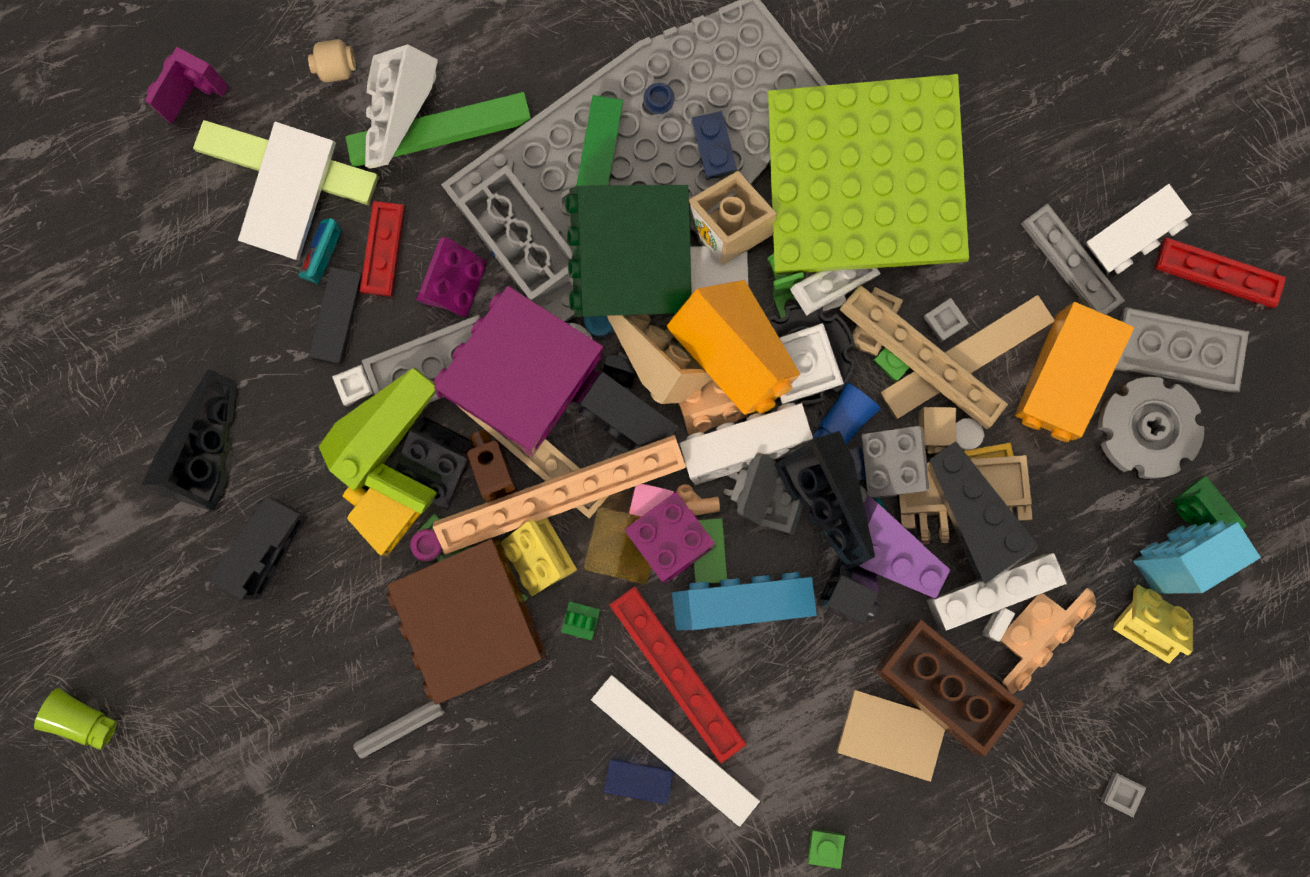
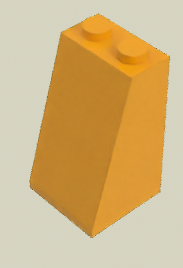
M745 280L697 288L667 324L669 331L744 415L757 411L759 414H763L771 410L776 405L774 401L788 393L793 388L791 384L801 375Z
M1073 302L1056 314L1055 321L1052 323L1015 413L1016 417L1023 419V425L1036 430H1040L1042 427L1051 431L1052 437L1063 442L1073 441L1083 436L1134 330V327L1076 302Z

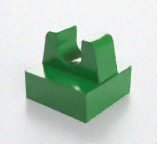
M569 601L561 632L592 641L601 609Z

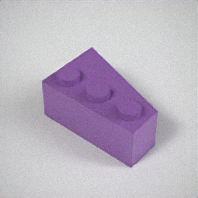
M868 495L864 502V508L875 558L863 563L859 567L936 599L950 569Z

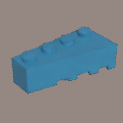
M800 572L781 574L782 580L771 581L770 575L751 577V584L740 585L739 578L720 580L721 587L709 588V582L690 583V590L672 592L676 630H697L817 616L812 577L801 578Z

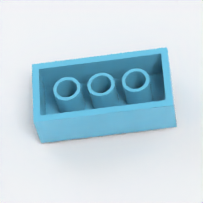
M1221 520L1212 525L1207 522L1200 526H1197V524L1187 528L1181 526L1167 534L1169 540L1161 544L1154 542L1140 550L1142 556L1135 559L1134 563L1149 587L1158 594L1204 593L1261 557L1238 522L1224 524Z

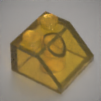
M598 507L583 570L647 585L651 566L625 531L627 527L641 517Z

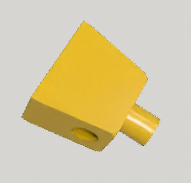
M348 487L343 494V498L355 506L347 519L381 556L388 557L421 515L372 488H369L368 491L363 488L353 491Z

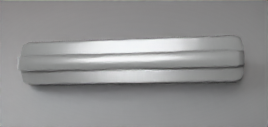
M432 700L354 743L357 755L360 758H364L444 714L443 706L441 703L435 705Z

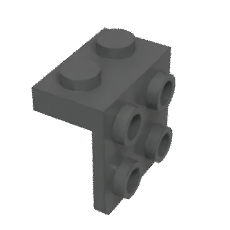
M758 452L749 463L747 469L748 478L744 490L740 492L737 499V512L739 515L761 526L794 535L804 505L800 500L794 501L788 494L775 467V464L778 462Z

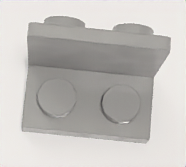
M914 426L862 434L867 494L871 498H893L900 494L929 490L923 427Z

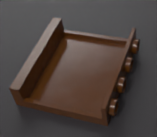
M499 539L487 540L387 584L389 604L393 610L398 612L401 619L399 623L401 634L406 640L409 639L413 652H411L412 661L418 670L421 669L425 682H423L424 691L430 700L433 699L435 705L548 657Z

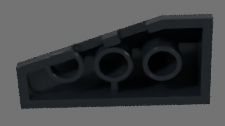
M207 370L155 454L142 483L143 486L168 498L210 511L215 510L227 481L228 471L224 470L226 453H230L231 442H228L229 423L233 421L236 383L212 370Z
M840 431L810 440L775 464L788 494L794 501L800 500L809 511L806 516L813 524L817 522L826 532V541L850 570L875 558L854 459Z

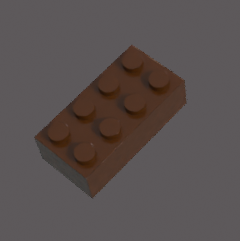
M922 620L910 623L874 670L876 674L975 755L986 756L1024 706L1023 702Z

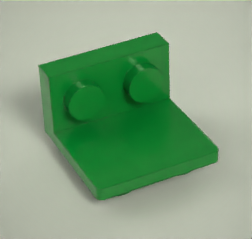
M1207 476L1200 477L1172 499L1178 506L1176 510L1181 518L1186 522H1191L1192 525L1197 524V526H1200L1207 522L1212 525L1222 520L1224 524L1238 522L1242 529L1246 527V524Z

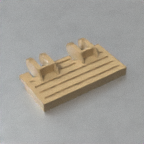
M1026 455L971 459L1009 509L1012 511V508L1016 507L1018 520L1032 521V502ZM928 471V491L899 495L901 525L905 529H916L915 514H918L921 543L929 544L930 531L928 529L927 516L939 515V538L942 543H949L947 509Z

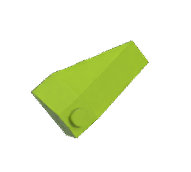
M412 368L338 420L319 445L329 471L353 491L365 487L368 475L380 464L386 462L436 393L434 382L418 369Z

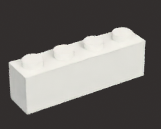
M787 403L779 406L776 412L766 415L765 413H756L749 416L747 421L736 425L730 422L716 428L717 431L708 434L703 432L691 434L686 438V441L680 442L689 477L695 485L739 472L741 469H748L749 463L758 452L767 455L773 460L788 456L812 440L813 436L802 403L797 405L795 403Z
M1043 554L1015 565L983 589L980 588L976 580L940 594L936 599L930 598L927 602L938 630L947 631L1067 583L1055 554Z

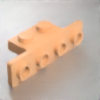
M1086 588L1067 610H1064L1045 594L1041 593L1006 629L1000 643L1022 660L1002 681L1005 689L1012 694L1017 690H1023L1031 681V674L1039 666L1043 667L1050 661L1053 656L1052 651L1059 643L1063 644L1071 638L1074 633V627L1081 619L1086 620L1091 616L1096 607V599L1090 589Z

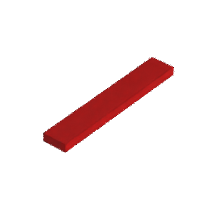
M633 587L609 604L720 764L745 747L747 744L637 588Z

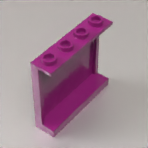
M507 286L502 294L498 292L493 297L489 305L490 311L485 318L480 317L471 329L472 336L466 344L462 342L456 348L453 354L454 360L448 369L443 368L438 373L434 381V389L439 398L442 399L444 396L520 445L521 450L533 458L603 357V346Z

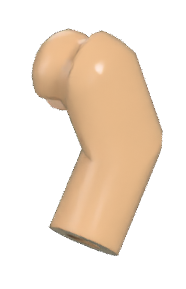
M683 484L677 488L676 493L680 495L694 516L720 512L718 496L702 499L692 490L690 485Z

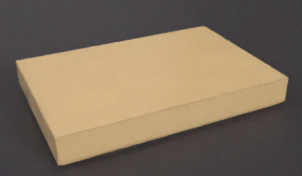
M853 690L836 752L931 782L945 729L921 710Z

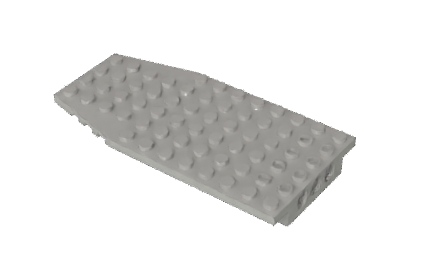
M738 0L719 8V11L705 17L701 15L692 19V22L678 28L674 26L663 31L661 35L651 39L647 37L638 41L441 185L523 295L562 321L568 322L574 317V310L570 309L569 295L573 291V278H570L568 274V261L572 259V247L567 243V228L571 226L570 213L566 211L565 199L566 195L569 194V188L575 187L577 184L592 95L623 100L609 185H688L689 199L730 176L726 175L706 180L691 123L692 117L722 111L737 171L752 185L771 162L768 91L826 86L827 83L761 0ZM654 83H664L674 92V105L664 114H654L644 104L645 90ZM734 190L726 197H736L737 192ZM721 201L709 209L707 214L709 215L720 208Z

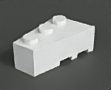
M1168 184L1087 241L1086 245L1107 273L1115 270L1119 274L1133 264L1130 258L1140 251L1144 255L1148 254L1161 244L1158 240L1167 232L1173 236L1189 224L1186 222V219L1192 214L1170 184Z

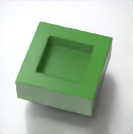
M886 347L872 362L895 383L910 368Z
M811 829L807 858L808 864L841 869L845 835Z

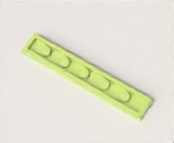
M203 120L193 149L196 152L259 171L269 140ZM331 160L321 191L369 206L379 176L375 173Z

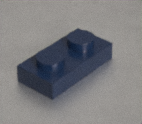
M722 111L692 117L691 123L706 180L737 172Z

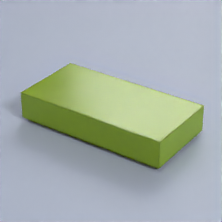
M383 463L368 475L365 482L366 486L420 514L430 506L437 494L435 490Z

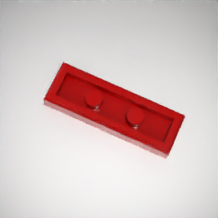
M373 201L360 286L361 293L393 297L406 208L404 204Z

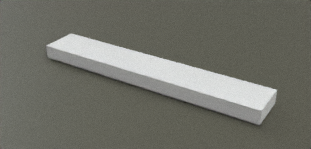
M613 675L608 678L591 699V701L739 827L760 803L758 798Z

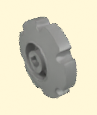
M1143 377L1122 385V396L1115 393L1106 399L1098 419V429L1105 431L1107 434V439L1101 443V446L1109 460L1123 472L1130 471L1135 467L1138 470L1139 478H1162L1181 471L1180 460L1184 462L1193 461L1199 453L1204 439V426H1199L1195 421V417L1201 413V410L1193 396L1179 384L1166 388L1163 384V379L1160 377Z

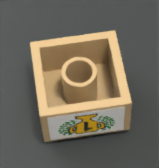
M739 171L689 199V224L691 229L723 265L773 234V223L776 221L777 213ZM734 190L737 192L736 197H726ZM721 201L720 208L708 215L707 211Z

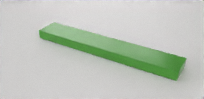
M521 92L416 118L410 125L393 157L522 126L531 120L525 93ZM368 131L345 136L350 162L353 167L365 164L366 134Z

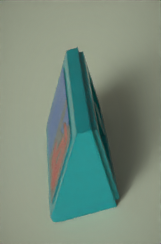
M325 219L320 222L298 276L316 284L321 282L342 232V228L334 219Z

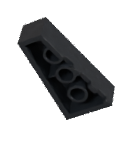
M956 441L929 460L928 471L947 509L956 534L959 536L966 557L974 570L981 589L1037 549L1039 545Z

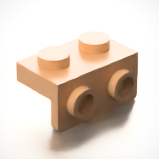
M713 379L682 403H678L689 435L705 432L710 428L725 423L736 422L748 415H744Z

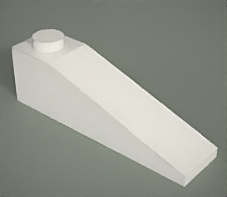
M408 44L374 55L372 58L367 81V93L372 95V106L366 108V117L371 119V128L366 134L365 166L370 169L389 164L436 80L435 70L438 60Z

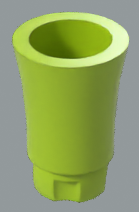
M59 687L55 688L46 698L34 723L35 730L56 734L84 746L90 745L99 750H103L109 743L117 726V721L105 716V713L73 698Z

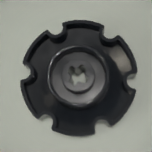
M799 304L787 306L785 318L779 319L772 315L768 320L779 338L823 323L844 383L828 390H832L834 393L840 391L850 378L855 364V360L849 358L846 353L848 349L853 348L855 345L852 333L846 323L837 314H834L831 318L824 317L822 314L823 307L806 316ZM824 391L789 403H802V405L820 403L824 400Z

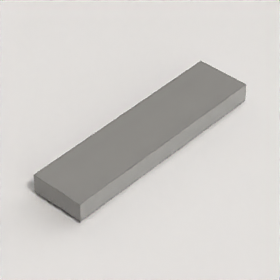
M1048 203L1021 223L1086 307L1107 315L1125 301Z

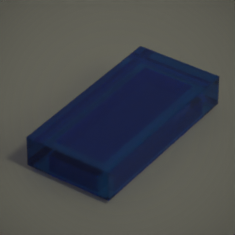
M610 759L604 793L667 805L673 771Z

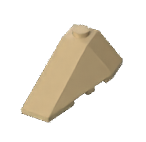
M647 314L607 316L640 381L651 392V397L661 404L682 403L712 380L691 354L673 341L674 335L666 329L664 331L659 327L649 324L651 318Z

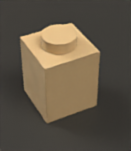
M924 407L918 411V426L923 427L925 449H928V454H938L956 441V408Z

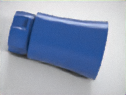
M846 382L837 400L820 422V428L813 434V439L840 431L846 445H848L855 434L881 408L861 390Z

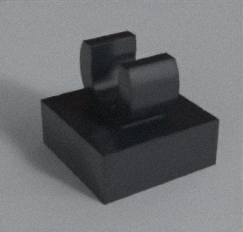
M621 346L618 356L607 355L603 373L620 385L632 388L636 371L624 348Z

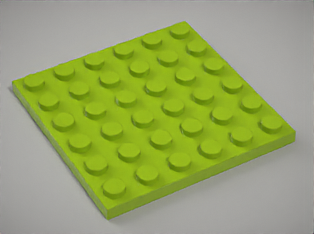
M958 74L768 91L772 209L777 213L776 221L773 223L775 274L969 261Z

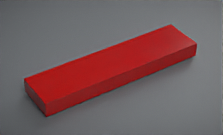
M1170 238L1163 240L1154 268L1271 308L1278 306L1286 280L1284 276Z

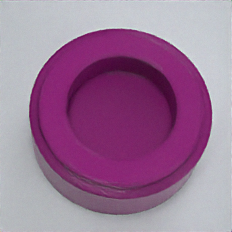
M423 529L412 537L410 547L417 559L433 561L442 554L443 549L434 530Z

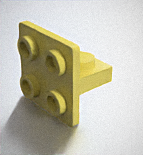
M548 518L537 522L532 519L501 541L506 557L513 563L520 576L522 585L529 591L531 596L538 594L548 586L577 570Z
M1137 585L1133 591L1132 603L1114 622L1113 630L1168 664L1180 652L1189 655L1193 651V618L1182 607H1174L1163 600L1156 591Z

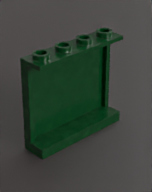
M591 185L569 188V194L566 195L565 207L567 213H570L571 226L567 228V243L572 247V259L568 261V274L570 278H573V291L569 295L570 309L574 310V317L677 313L692 295L688 185Z

